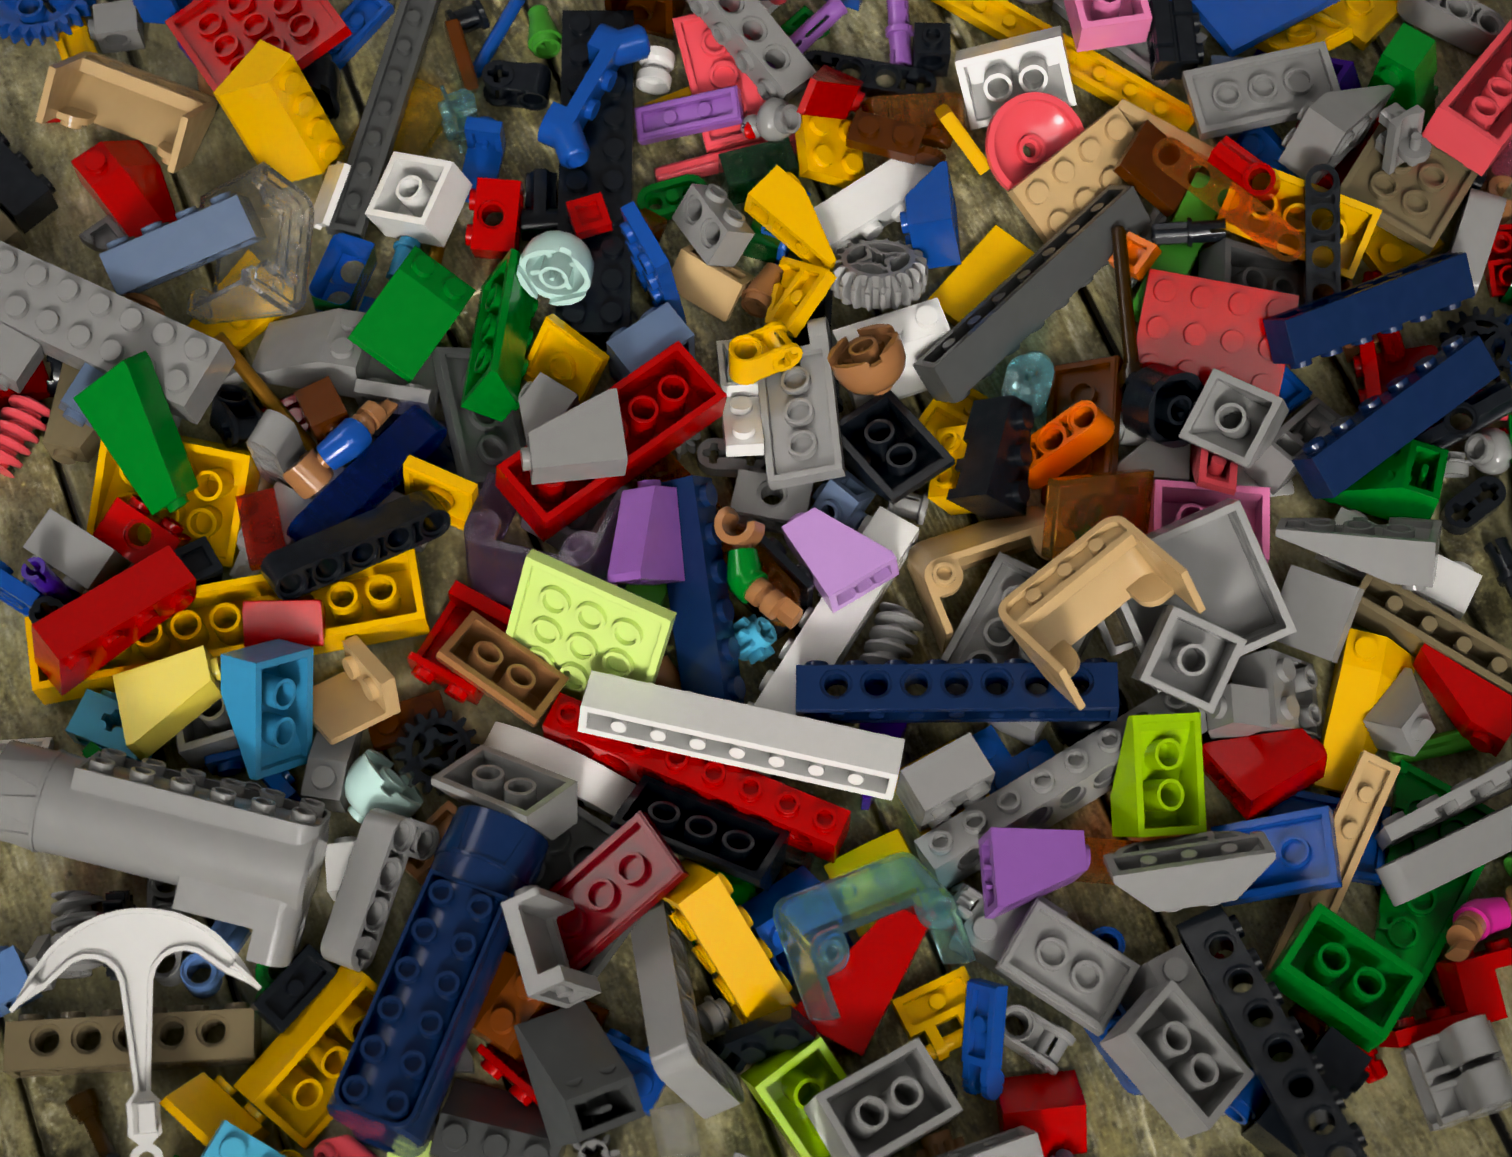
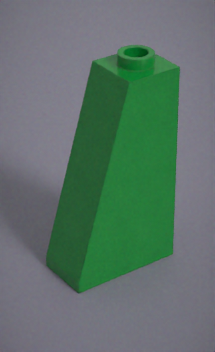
M145 350L121 361L73 399L150 513L154 515L167 508L171 514L190 502L186 495L199 487L151 358Z

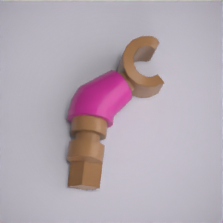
M1512 885L1506 888L1505 899L1502 897L1473 899L1464 903L1455 912L1452 920L1453 924L1446 934L1447 942L1450 945L1449 950L1444 955L1446 958L1455 962L1463 961L1469 956L1476 944L1486 939L1488 935L1507 928L1512 929Z

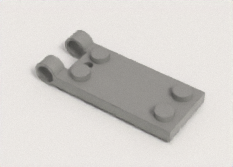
M826 316L807 321L810 344L800 346L803 351L802 358L798 362L800 366H794L789 370L758 380L767 483L770 490L846 476L835 377L827 359L832 346V337Z

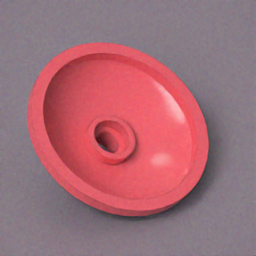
M1028 92L1011 98L998 108L987 128L985 151L992 174L1000 185L1009 191L1085 130L1075 111L1056 96L1043 92ZM1024 145L1030 149L1029 157L1023 153Z

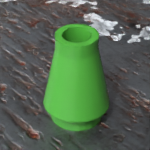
M535 5L528 10V48L538 58H552L561 50L562 36L552 20L548 8L544 5Z

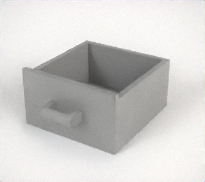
M1230 498L1145 534L1187 569L1206 608L1205 611L1199 614L1176 594L1163 604L1155 607L1142 606L1133 598H1130L1115 611L1128 641L1115 645L1105 621L1103 620L1097 625L1110 656L1132 648L1137 662L1142 655L1164 605L1178 607L1247 639L1240 656L1297 632L1241 501ZM1151 687V688H1152L1153 690H1155L1157 693L1162 692V691H1159V690H1157V689Z

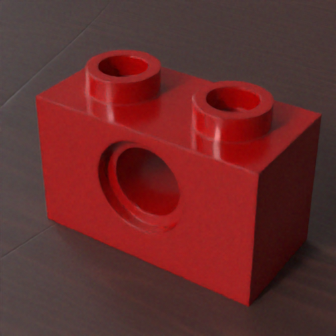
M477 177L476 189L471 188L469 194V210L474 211L473 224H467L465 244L466 246H471L470 249L475 258L502 260L511 248L519 251L521 210L524 206L525 189L521 180ZM493 212H499L504 215L501 223L496 226L485 224L487 216Z
M135 494L131 497H117L93 533L94 537L116 550L134 564L167 545L172 550L188 544L192 539L183 533L185 527L178 521L168 516H164L162 519L156 514L152 515L142 499ZM142 523L146 524L151 530V539L147 544L142 543L137 535L138 528Z

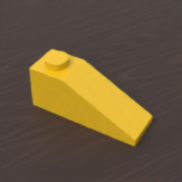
M776 165L748 193L744 210L804 262L829 269L832 272L836 258L805 188L793 173L785 172Z

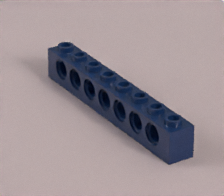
M1019 658L1008 659L1004 663H988L983 659H969L964 664H948L945 660L931 659L925 661L924 664H908L904 660H889L884 664H868L862 660H850L845 662V665H829L825 661L813 660L806 662L805 665H796V715L829 723L1117 721L1119 712L1118 663L1108 662L1104 658H1089L1084 662H1080L1077 673L1071 677L1073 683H1080L1087 689V691L1080 694L1086 707L1079 711L1041 674L1034 663H1028L1026 660ZM998 683L1007 690L1002 694L995 695L988 692L986 687L990 684ZM1032 683H1039L1047 690L1042 694H1033L1026 687ZM875 684L882 685L887 689L885 693L879 696H873L866 690ZM913 684H920L927 689L921 695H911L906 691ZM951 684H961L967 690L963 694L953 695L946 688ZM833 685H842L847 689L840 696H832L826 692Z

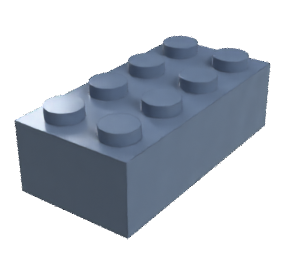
M228 191L211 198V206L203 209V207L197 208L193 206L176 213L177 221L170 224L169 222L162 223V221H158L140 229L143 234L140 237L128 238L123 236L107 243L108 250L100 253L99 256L116 294L121 296L131 292L139 294L266 239L267 236L250 198L238 195L237 193L231 194Z

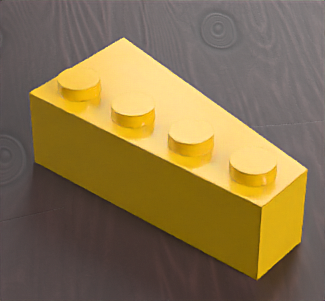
M688 858L681 862L689 876L663 898L674 910L668 917L675 927L680 929L691 942L695 940L697 945L691 949L709 973L713 974L716 972L718 974L713 979V983L741 1024L789 1005L794 1008L796 1004L789 994L793 990L791 983L780 970L776 971L769 961L773 958V954L761 938L756 939L750 929L754 923L747 911L741 905L736 906L730 896L734 893V889L728 879L721 872L715 874Z

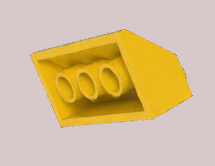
M261 39L213 92L266 180L274 187L323 174L345 148L293 55Z
M1273 168L1279 175L1281 181L1280 189L1272 199L1266 201H1259L1253 198L1247 191L1232 181L1217 216V219L1225 218L1226 228L1221 230L1305 262V180ZM1260 173L1255 176L1252 181L1253 189L1263 190L1267 188L1271 181L1270 174ZM1311 183L1312 187L1317 192H1326L1329 190L1319 185ZM1340 194L1341 277L1353 280L1382 210ZM1318 209L1312 214L1311 221L1316 229L1327 230L1333 223V217L1328 210ZM1324 246L1317 247L1312 253V261L1317 267L1326 268L1333 262V252Z
M340 966L332 980L288 1028L276 1037L233 1085L234 1088L304 1150L310 1146L333 1119L328 1113L326 1106L378 989V985L363 971L357 972Z

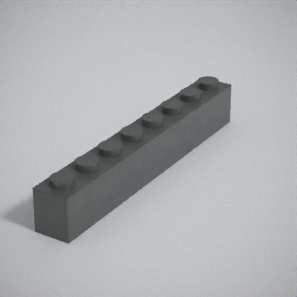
M1109 185L913 364L914 369L932 399L948 403H958L964 400L970 394L971 388L981 379L990 376L995 371L997 364L1020 348V343L1031 333L1040 330L1044 326L1045 320L1051 314L1065 307L1069 303V298L1078 289L1091 283L1094 275L1103 266L1110 264L1108 259L1113 254L1111 230L1114 226H1123L1126 234L1130 231L1138 236L1141 235V231L1152 221L1133 186Z

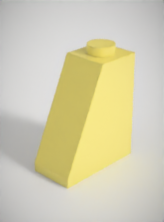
M204 645L112 675L125 743L139 760L150 757L222 698L221 659L219 657L214 658Z

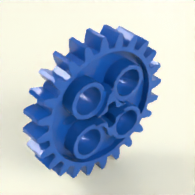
M0 0V37L5 39L10 36L13 44L18 43L24 38L27 46H30L33 40L37 38L41 45H45L46 39L49 36H52L57 42L60 38V32L63 31L68 35L73 34L70 27L73 24L82 27L84 24L81 16H91L92 13L89 6H93L92 4H97L96 0ZM43 2H47L50 10L54 13L49 12Z

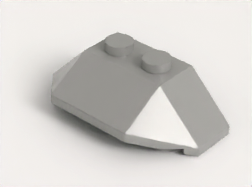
M1209 831L1135 842L1118 849L1115 853L1103 855L1104 864L1113 883L1154 912H1177L1182 908L1202 905L1217 906L1222 902L1235 901L1276 859V851L1264 831H1253L1250 834L1239 831Z

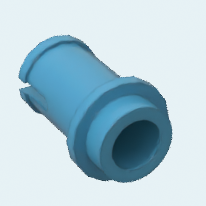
M401 236L399 241L394 242L393 248L395 253L389 271L386 274V278L389 281L414 246L420 249L421 243L418 240L409 236Z

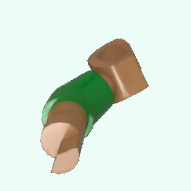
M728 506L721 508L715 517L714 529L721 541L732 546V550L728 551L727 558L728 586L741 602L750 603L754 607L759 606V611L768 619L774 620L777 618L791 630L800 621L803 609L779 589L773 590V585L768 581V575L762 571L758 550L753 548L762 540L765 534V525L758 521H749L745 531L740 535H736V525L739 521L736 510Z

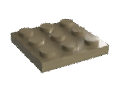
M1379 123L1340 185V194L1381 209L1382 212L1376 224L1377 226L1429 255L1478 174L1431 143V154L1426 161L1418 163L1416 166H1409L1407 162L1401 163L1392 174L1388 175L1382 170L1383 155L1375 149L1376 138L1380 133L1387 130V128Z

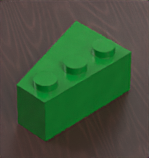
M1403 22L1383 51L1368 87L1390 84L1395 88L1384 108L1395 102L1406 110L1417 104L1423 108L1425 115L1422 132L1437 109L1435 108V98L1438 95V86L1434 85V75L1437 73L1436 40Z

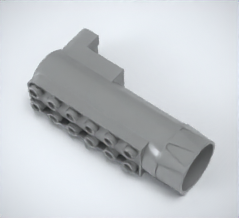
M16 740L10 741L4 747L0 754V841L17 845L35 853L42 852L177 885L172 909L253 929L246 961L270 967H287L299 953L310 902L319 880L328 843L331 812L324 809L325 804L323 802L310 798H303L300 802L285 798L284 792L276 789L263 788L261 792L245 788L246 784L236 779L223 778L221 782L205 778L206 773L196 769L183 768L181 771L166 768L165 762L157 759L144 758L142 761L126 758L127 754L125 752L112 748H104L89 758H84L68 753L66 750H52Z

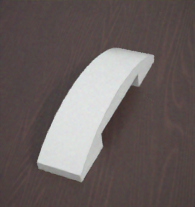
M496 721L484 743L486 746L577 781V799L583 801L584 806L610 818L614 817L636 786L623 776L576 751L537 734Z

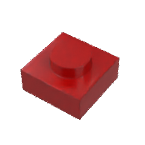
M601 192L565 202L576 237L585 239L613 230Z

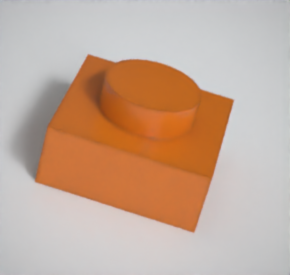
M1128 231L1126 238L1130 277L1141 282L1162 251L1157 244ZM1112 254L1111 257L1108 259V262L1114 268V258Z

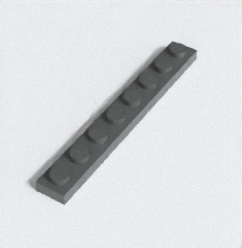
M400 0L346 163L351 165L330 225L325 227L329 235L345 233L361 239L365 237L370 221L365 212L390 160L441 0Z

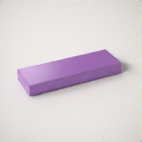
M737 85L634 108L637 138L641 145L739 125L744 119L741 91Z

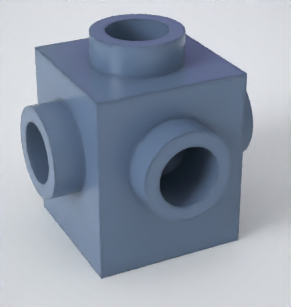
M847 470L845 471V477L830 479L823 482L817 488L812 497L815 502L810 509L815 507L856 531L867 516L864 511L876 494Z

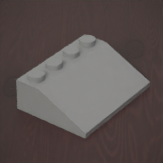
M999 551L944 651L941 660L947 661L948 664H964L969 659H983L988 663H1004L1008 659L1019 658L1026 660L1028 663H1033L1003 624L998 614V608L1007 595L1039 570ZM1097 626L1072 645L1080 659ZM993 683L986 687L988 692L995 695L1002 694L1007 690L998 683ZM1032 683L1026 687L1033 694H1042L1047 690L1039 683ZM951 684L946 688L953 695L963 694L967 690L961 684ZM1047 722L987 723L1025 744L1034 746Z

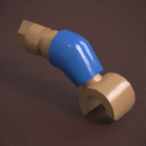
M387 399L379 403L371 400L366 401L357 410V414H354L351 418H345L316 446L318 453L313 448L299 457L297 463L283 473V478L303 499L312 497L332 479L334 475L332 469L337 470L357 458L372 443V436L375 430H378L398 408V404Z

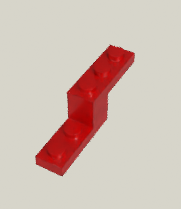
M1509 938L1485 942L1486 950L1474 953L1473 949L1463 961L1455 962L1448 959L1435 963L1446 1005L1425 1010L1427 1017L1415 1020L1414 1015L1399 1017L1387 1039L1379 1046L1391 1048L1408 1046L1439 1034L1456 1022L1485 1014L1490 1022L1508 1018L1495 969L1512 965V943L1509 942Z

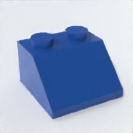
M943 161L939 162L905 196L906 211L900 212L903 234L909 233V235H905L906 245L912 244L913 249L923 252L928 269L961 264L957 207L948 163Z

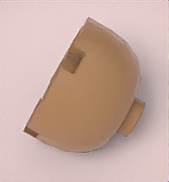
M890 324L866 326L858 329L859 337L854 338L850 342H848L846 336L839 340L831 348L827 359L840 385L854 394L861 395L873 394L878 396L891 390L894 383L902 375L906 364V354L898 332H895L893 326Z

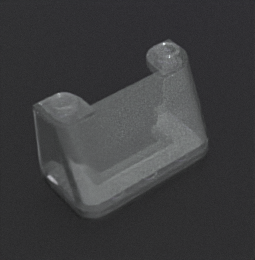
M262 162L201 196L200 207H203V209L211 206V198L228 191L231 194L237 193L238 195L249 197L267 236L262 241L216 260L213 292L201 287L190 293L187 314L205 325L287 316L305 307L314 225V206L309 196L302 189L265 162Z

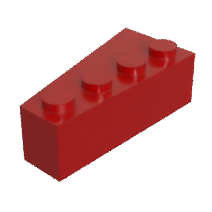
M169 545L165 546L31 624L35 663L60 695L64 696L173 614L186 609L196 598V578Z

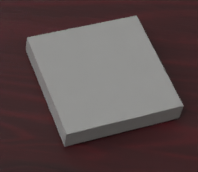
M1291 564L1281 590V596L1297 632L1276 641L1337 663L1364 589Z

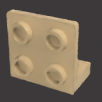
M357 635L342 641L345 652L342 665L345 671L313 686V725L331 745L401 712L395 677Z

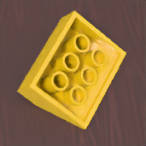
M180 435L199 487L186 495L190 502L171 514L165 508L156 513V515L162 519L164 516L171 517L185 527L183 533L192 538L190 542L206 536L222 566L233 568L239 553V548L236 544L237 535L243 524L249 520L258 490L259 471L249 449L236 446L226 447L221 443ZM102 440L100 442L86 531L93 535L117 497L138 495ZM143 523L137 531L138 538L142 543L147 544L151 539V530Z

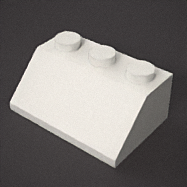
M1061 25L957 50L955 53V66L971 130L987 127L1000 106L1011 98L1023 93L1043 92L1056 96L1070 107L1077 105Z
M938 297L832 330L831 348L845 336L848 342L859 337L857 330L875 324H890L893 326L895 332H898L906 354V364L903 373L891 388V391L900 400L928 391L914 369L913 364L945 336L951 328ZM847 390L854 409L875 397L873 394H854Z

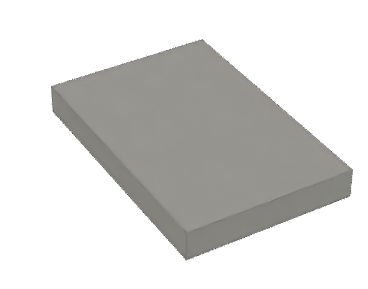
M1036 898L1031 903L994 969L1096 1036H1100L1104 1033L1141 965L1039 898Z

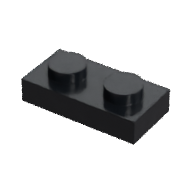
M307 944L295 956L291 964L285 967L251 1003L250 1007L278 1034H281L332 980L338 971L310 944Z

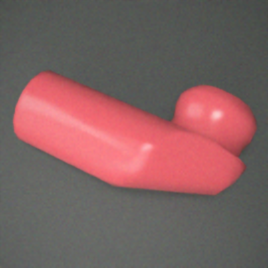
M347 1134L326 1138L320 1141L313 1151V1157H378L353 1136Z

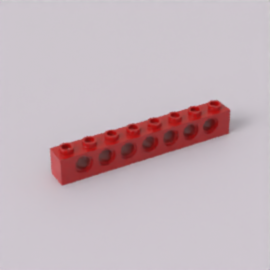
M559 692L542 725L544 738L576 751L635 782H639L643 775H647L790 832L788 845L831 863L835 862L850 829L851 811L749 769L578 732L582 701Z

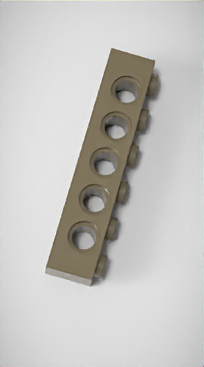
M249 1003L225 1004V1009L209 1010L207 1005L194 1004L184 1006V1012H168V1008L153 1007L151 1071L252 1065L261 1055V1016L250 1008ZM123 1010L101 1011V1016L85 1017L86 1013L69 1011L60 1013V1019H44V1015L22 1014L19 1015V1021L5 1022L3 1072L13 1078L131 1072L128 1048L125 1046L126 1031ZM217 1025L225 1026L226 1033L224 1038L218 1043H208L207 1036L209 1031ZM174 1028H183L184 1037L182 1041L177 1045L167 1046L166 1038L168 1033ZM94 1032H100L101 1041L99 1045L93 1050L85 1051L84 1042L86 1038ZM58 1034L59 1044L57 1048L50 1053H44L43 1044L45 1040L51 1035Z

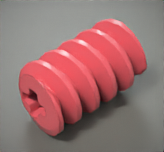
M16 394L11 395L8 399L10 407H3L0 411V416L3 419H0V474L10 478H14V476L8 470L9 466L22 468L23 464L16 457L17 454L30 456L31 451L25 446V442L38 444L39 439L33 433V430L46 431L47 426L41 421V418H49L51 411L47 406L30 396Z

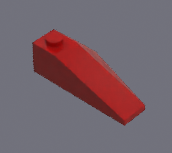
M140 140L100 141L71 161L81 184L103 211L110 215L128 238L142 236L143 234L140 229L152 223L162 221V223L169 222L170 224L177 221L176 211L160 164Z

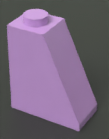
M815 507L807 512L795 514L788 520L787 524L781 526L787 546L798 562L811 573L814 579L812 581L814 586L833 613L899 575L897 559L891 550Z

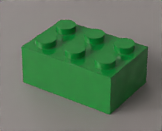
M1317 903L1301 919L1264 980L1267 983L1274 981L1281 993L1330 1027H1334L1351 1042L1369 1053L1387 1039L1424 974L1321 903Z

